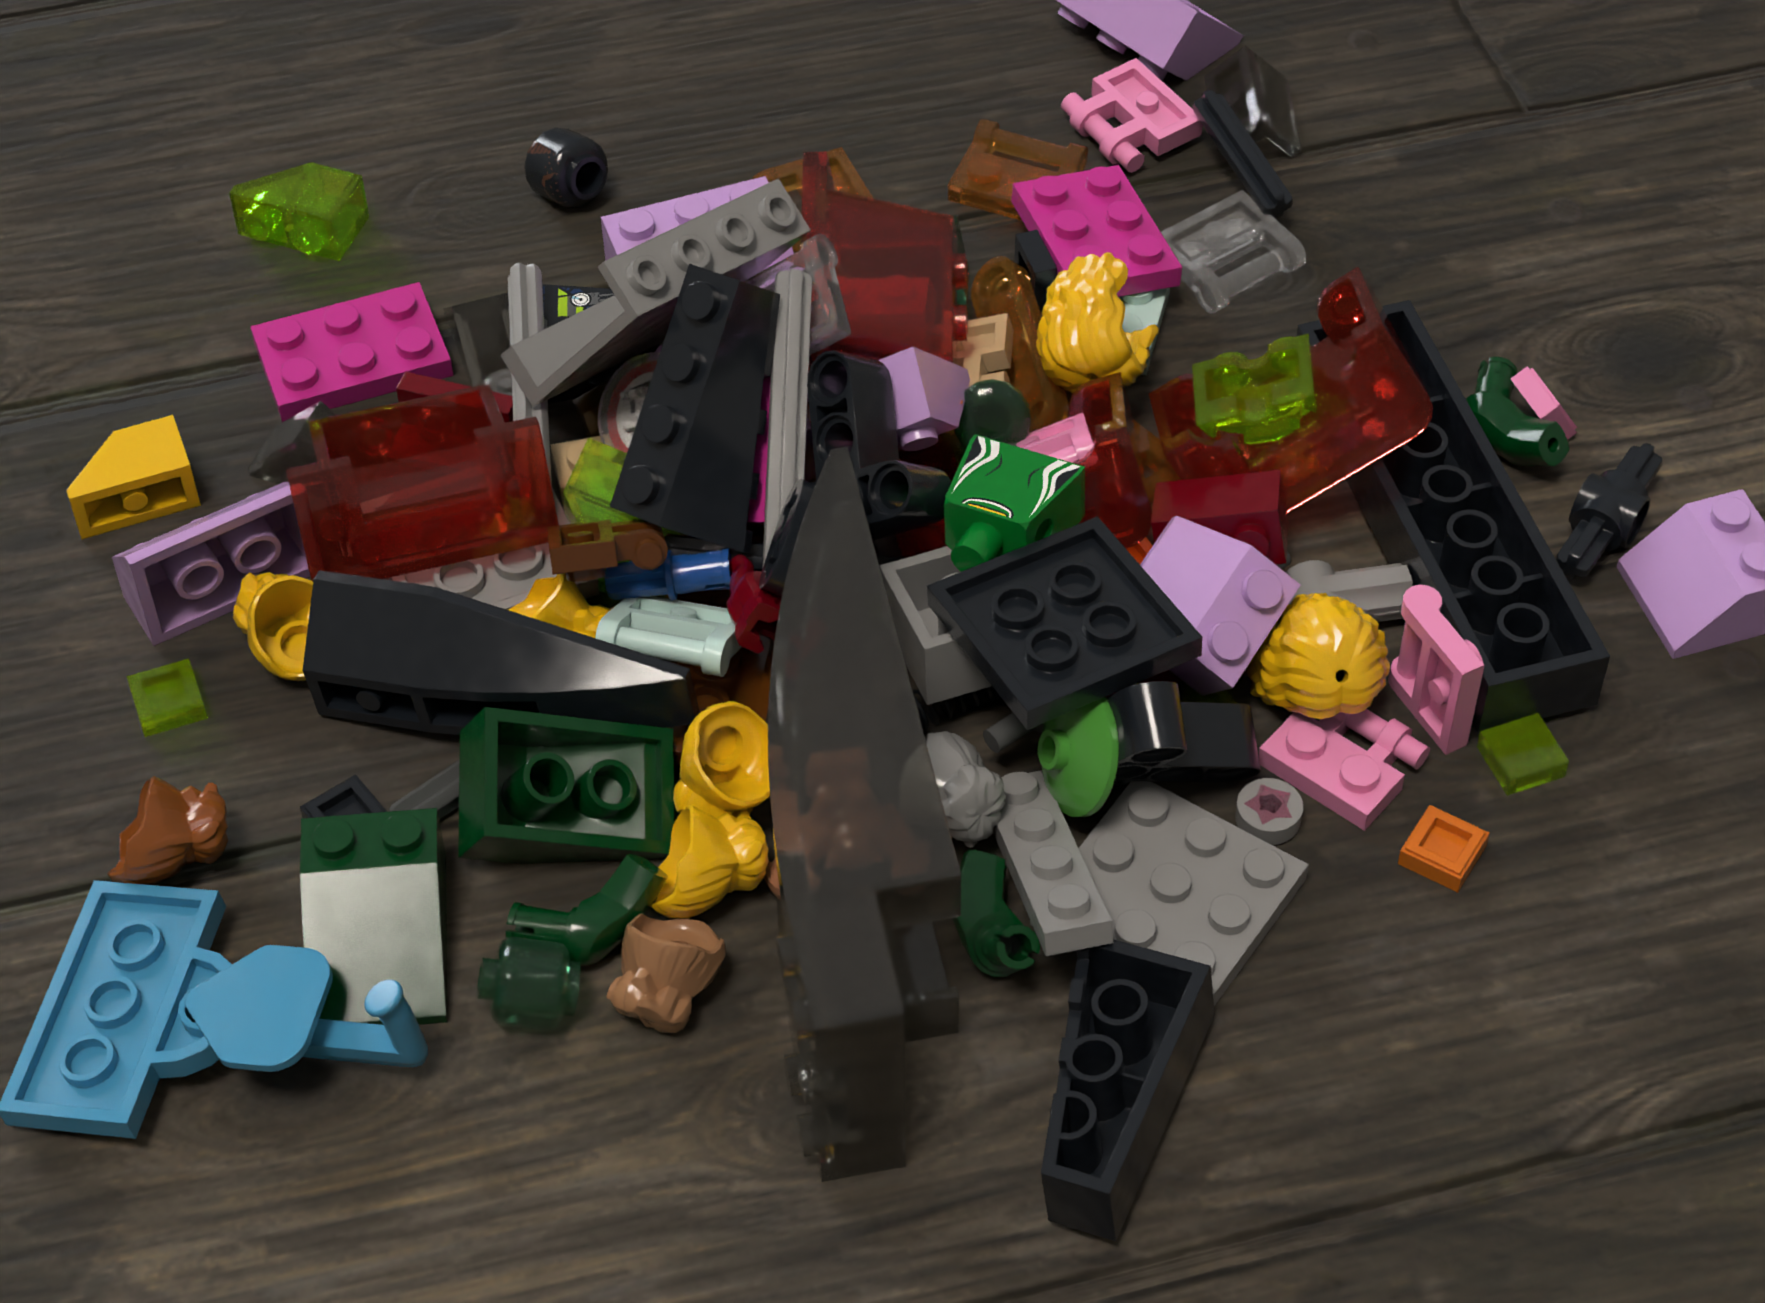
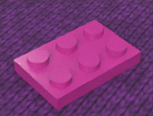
M1119 165L1095 167L1086 171L1057 176H1042L1034 180L1013 183L1011 202L1028 231L1038 230L1057 267V275L1060 271L1068 270L1070 263L1077 256L1086 257L1089 254H1095L1100 258L1104 253L1111 252L1115 258L1122 260L1128 269L1127 280L1117 292L1118 297L1180 286L1183 267Z
M420 282L250 326L253 341L282 422L396 392V387L405 371L436 379L453 376L450 356Z

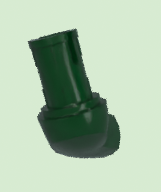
M1490 357L1488 360L1489 364L1485 360L1482 361L1478 369L1475 393L1465 399L1497 456L1515 466H1556L1570 450L1562 427L1556 421L1525 415L1510 400L1512 390L1514 389V383L1510 378L1517 374V368L1514 363L1503 357Z
M969 849L964 853L949 904V911L959 938L971 961L988 975L1007 977L1020 969H1026L1033 965L1036 960L1028 956L1029 953L1039 954V939L1032 929L1023 925L1004 902L1006 860L987 852Z
M629 854L624 858L600 892L581 901L579 906L573 907L570 912L527 906L524 903L515 902L509 911L507 924L516 925L515 930H506V942L511 946L521 945L545 949V944L542 942L545 941L549 945L548 950L563 952L565 960H569L571 966L597 964L623 941L626 925L638 914H647L668 876L645 858ZM521 938L536 939L537 942H521Z

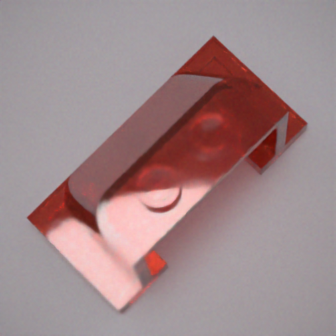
M827 151L803 152L802 216L811 231L801 238L800 270L810 274L812 277L809 370L817 356L825 351L836 350L880 360L910 347H916L957 365V341H968L967 305H957V289H968V263L966 253H957V232L954 216L837 191L834 187Z
M489 384L308 421L317 463L286 469L311 581L314 580L319 570L386 579L549 543L547 527L559 526L539 422L536 416L505 423Z

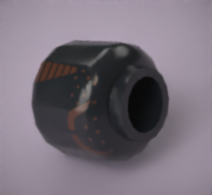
M552 128L539 135L530 146L524 165L526 180L534 192L556 204L569 208H580L592 202L602 191L608 173L607 156L602 147L592 139L565 128Z

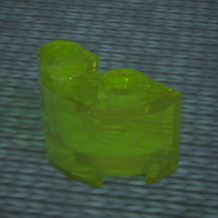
M1309 333L1296 337L1279 338L1273 343L1267 344V352L1256 359L1248 360L1247 356L1242 353L1226 352L1214 359L1192 364L1196 426L1213 438H1215L1218 429L1227 433L1243 434L1244 444L1251 445L1277 441L1301 430L1300 419L1310 411L1316 412L1317 409L1312 346Z

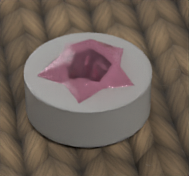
M1274 778L1254 780L1245 785L1238 795L1235 813L1236 824L1242 830L1271 845L1284 843L1293 838L1301 826L1303 801L1299 792L1285 781Z

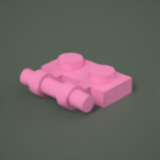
M1137 58L1093 78L1091 93L1093 97L1084 101L1077 93L1073 92L1068 94L1061 103V109L1070 117V125L1082 136H1091L1100 145L1099 151L1108 161L1115 165L1121 164L1131 173L1137 171L1145 160L1144 155L1136 149L1137 147L1145 144L1155 155L1160 156L1202 135L1203 125L1195 115L1194 110ZM1115 117L1122 125L1114 128L1106 120Z
M1368 709L1357 714L1340 712L1333 717L1320 719L1319 721L1301 713L1293 712L1259 748L1258 756L1262 767L1365 831L1402 791L1405 774L1392 767L1393 762L1399 758L1411 767L1419 769L1427 759L1430 747L1411 736L1412 729L1395 718L1387 722ZM1349 728L1374 743L1368 751L1343 737Z

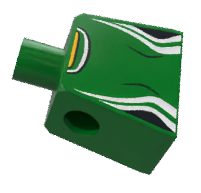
M974 434L970 439L944 501L945 544L952 550L951 560L954 566L962 572L1077 525L1085 516V466Z

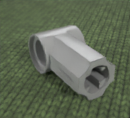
M1309 560L1298 563L1286 571L1290 577L1301 585L1289 604H1291L1296 595L1326 593L1328 596H1338L1356 604L1357 607L1362 608L1366 614L1371 615L1377 622L1403 619L1401 615L1403 595L1407 589L1413 586L1408 566L1401 565V563L1334 572L1333 567L1327 562Z

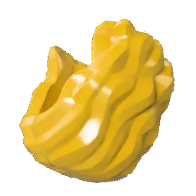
M1111 252L1104 253L1100 258L1095 254H1089L1086 257L1077 256L1070 263L1068 270L1060 271L1053 283L1047 287V301L1043 307L1042 318L1037 328L1038 339L1036 341V348L1041 357L1042 367L1046 376L1055 385L1073 395L1098 397L1102 394H1115L1119 392L1122 386H1129L1135 383L1136 377L1143 374L1144 369L1147 368L1146 361L1150 357L1149 347L1155 336L1159 334L1157 325H1149L1145 329L1136 330L1131 333L1124 332L1122 325L1125 316V305L1119 299L1117 292L1127 280L1128 269L1126 264L1122 260L1115 258Z
M1326 593L1296 595L1291 604L1287 605L1248 665L1247 676L1252 681L1250 693L1255 697H1260L1267 705L1281 706L1289 712L1301 713L1310 718H1330L1340 712L1348 714L1363 712L1370 707L1374 697L1386 686V677L1390 671V663L1386 657L1388 649L1385 645V633L1378 630L1379 624L1371 615L1366 614L1362 608L1357 607L1356 604L1338 596H1328ZM1342 670L1344 678L1338 682L1336 680V673Z

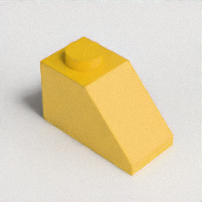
M173 415L113 431L66 490L81 539L201 506L191 466Z

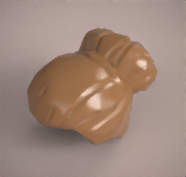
M638 914L626 925L622 942L621 971L623 976L616 978L610 985L607 999L611 1000L617 1012L635 1019L639 1018L645 1027L654 1028L661 1033H676L684 1029L689 1021L692 998L702 992L718 973L726 956L725 941L721 938L719 939L707 924L699 920L679 918L662 921L652 919L644 914Z

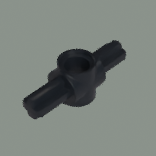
M1644 443L1641 447L1632 446L1615 470H1607L1601 475L1591 473L1587 477L1576 496L1569 515V523H1571L1573 532L1556 555V561L1560 568L1564 570L1565 577L1572 580L1576 579L1577 576L1586 577L1604 551H1613L1619 546L1628 548L1632 544L1649 510L1651 498H1649L1646 489L1662 467V457L1654 452L1655 447L1653 445Z

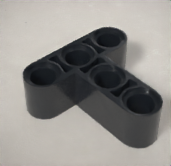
M836 350L825 351L818 355L811 364L807 382L816 481L811 483L831 491L832 500L817 548L840 550L929 526L944 518L945 496L951 485V480L944 471L938 468L899 460L892 380L889 370L884 363L876 359Z
M1153 681L1132 685L1106 698L1115 717L1119 741L1118 768L1112 790L1130 781L1217 783L1242 780L1261 772L1251 706L1247 704L1180 702L1178 684L1168 681Z

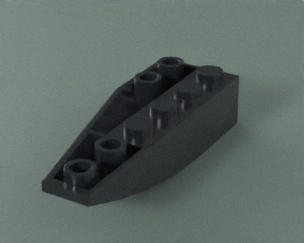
M321 570L318 571L313 580L303 673L319 715L431 733L460 735V731L485 707L662 728L689 725L700 713L689 668L438 587Z

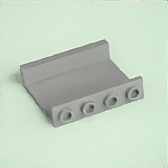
M778 178L602 262L598 269L613 291L614 296L511 345L500 356L530 404L534 407L663 342L689 264L749 283L809 233L811 229Z

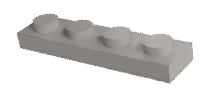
M1042 770L1030 773L1013 772L1004 775L1001 778L1004 784L1005 802L1001 811L1000 821L994 827L993 834L1003 858L1006 860V865L1045 956L1113 943L1112 919L1062 811L1046 787Z

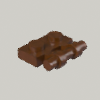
M610 519L547 527L552 574L566 573L567 581L580 582L602 578L605 576V568L618 566V561L631 560L637 567L643 570H653L661 566L667 558L668 548L662 528L642 519L611 523Z

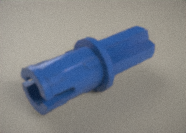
M730 549L689 555H673L672 550H668L664 563L653 570H643L632 561L618 563L616 567L605 569L607 594L612 600L668 594L670 601L678 600V594L706 590H729L730 577L732 575L730 571V561L732 559Z

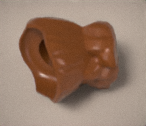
M153 776L149 778L141 789L137 817L120 833V860L107 873L109 878L114 882L157 885L175 876L186 864L191 865L193 862L211 864L224 853L228 843L226 834L228 828L226 804L218 792L217 785L208 782L203 792L193 786L179 790L158 777Z

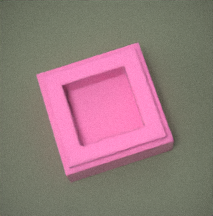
M1527 366L1510 378L1540 419L1556 421L1562 427L1567 440L1577 433L1575 430L1577 426L1533 368L1529 369Z

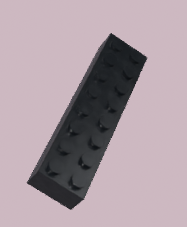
M1402 301L1299 324L1291 375L1389 564L1401 563V565H1407L1412 577L1413 586L1427 585L1437 590L1442 597L1441 613L1464 640H1469L1476 646L1485 666L1472 721L1477 733L1482 734L1597 705L1610 655L1411 301Z

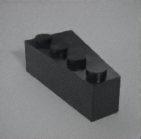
M1113 939L1111 944L1076 950L1077 963L1075 976L1071 979L1068 998L1069 1014L1065 1038L1062 1037L1058 1060L1060 1070L1056 1093H1053L1041 1178L1048 1221L1117 1241L1215 1016L1211 965Z

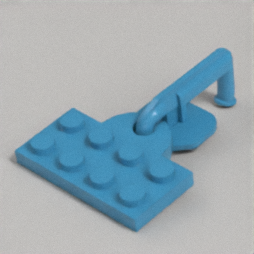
M94 880L0 1101V1116L8 1126L136 1139L159 1078L188 1076L212 1066L218 1060L228 1068L264 1072L286 1069L302 1057L418 1067L428 1057V1045L409 1003L403 996L402 986L396 980L387 979L379 982L368 992L365 998L364 1006L366 1012L372 1017H379L383 1025L319 1019L333 979L331 967L325 956L320 952L310 948L267 945L231 964L220 953L210 951L227 907L219 891Z

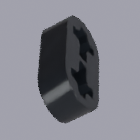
M802 478L793 486L781 511L759 580V587L789 601L793 600L798 594L808 575L832 500L831 491Z

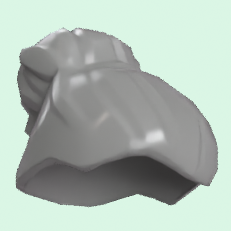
M947 731L928 733L925 746L909 760L900 781V819L908 827L929 831H946L947 834L956 840L963 841L965 846L973 847L979 841L990 837L993 834L994 827L1000 821L1001 811L1005 802L1003 779L999 774L985 767L979 752L976 751V747L967 740Z

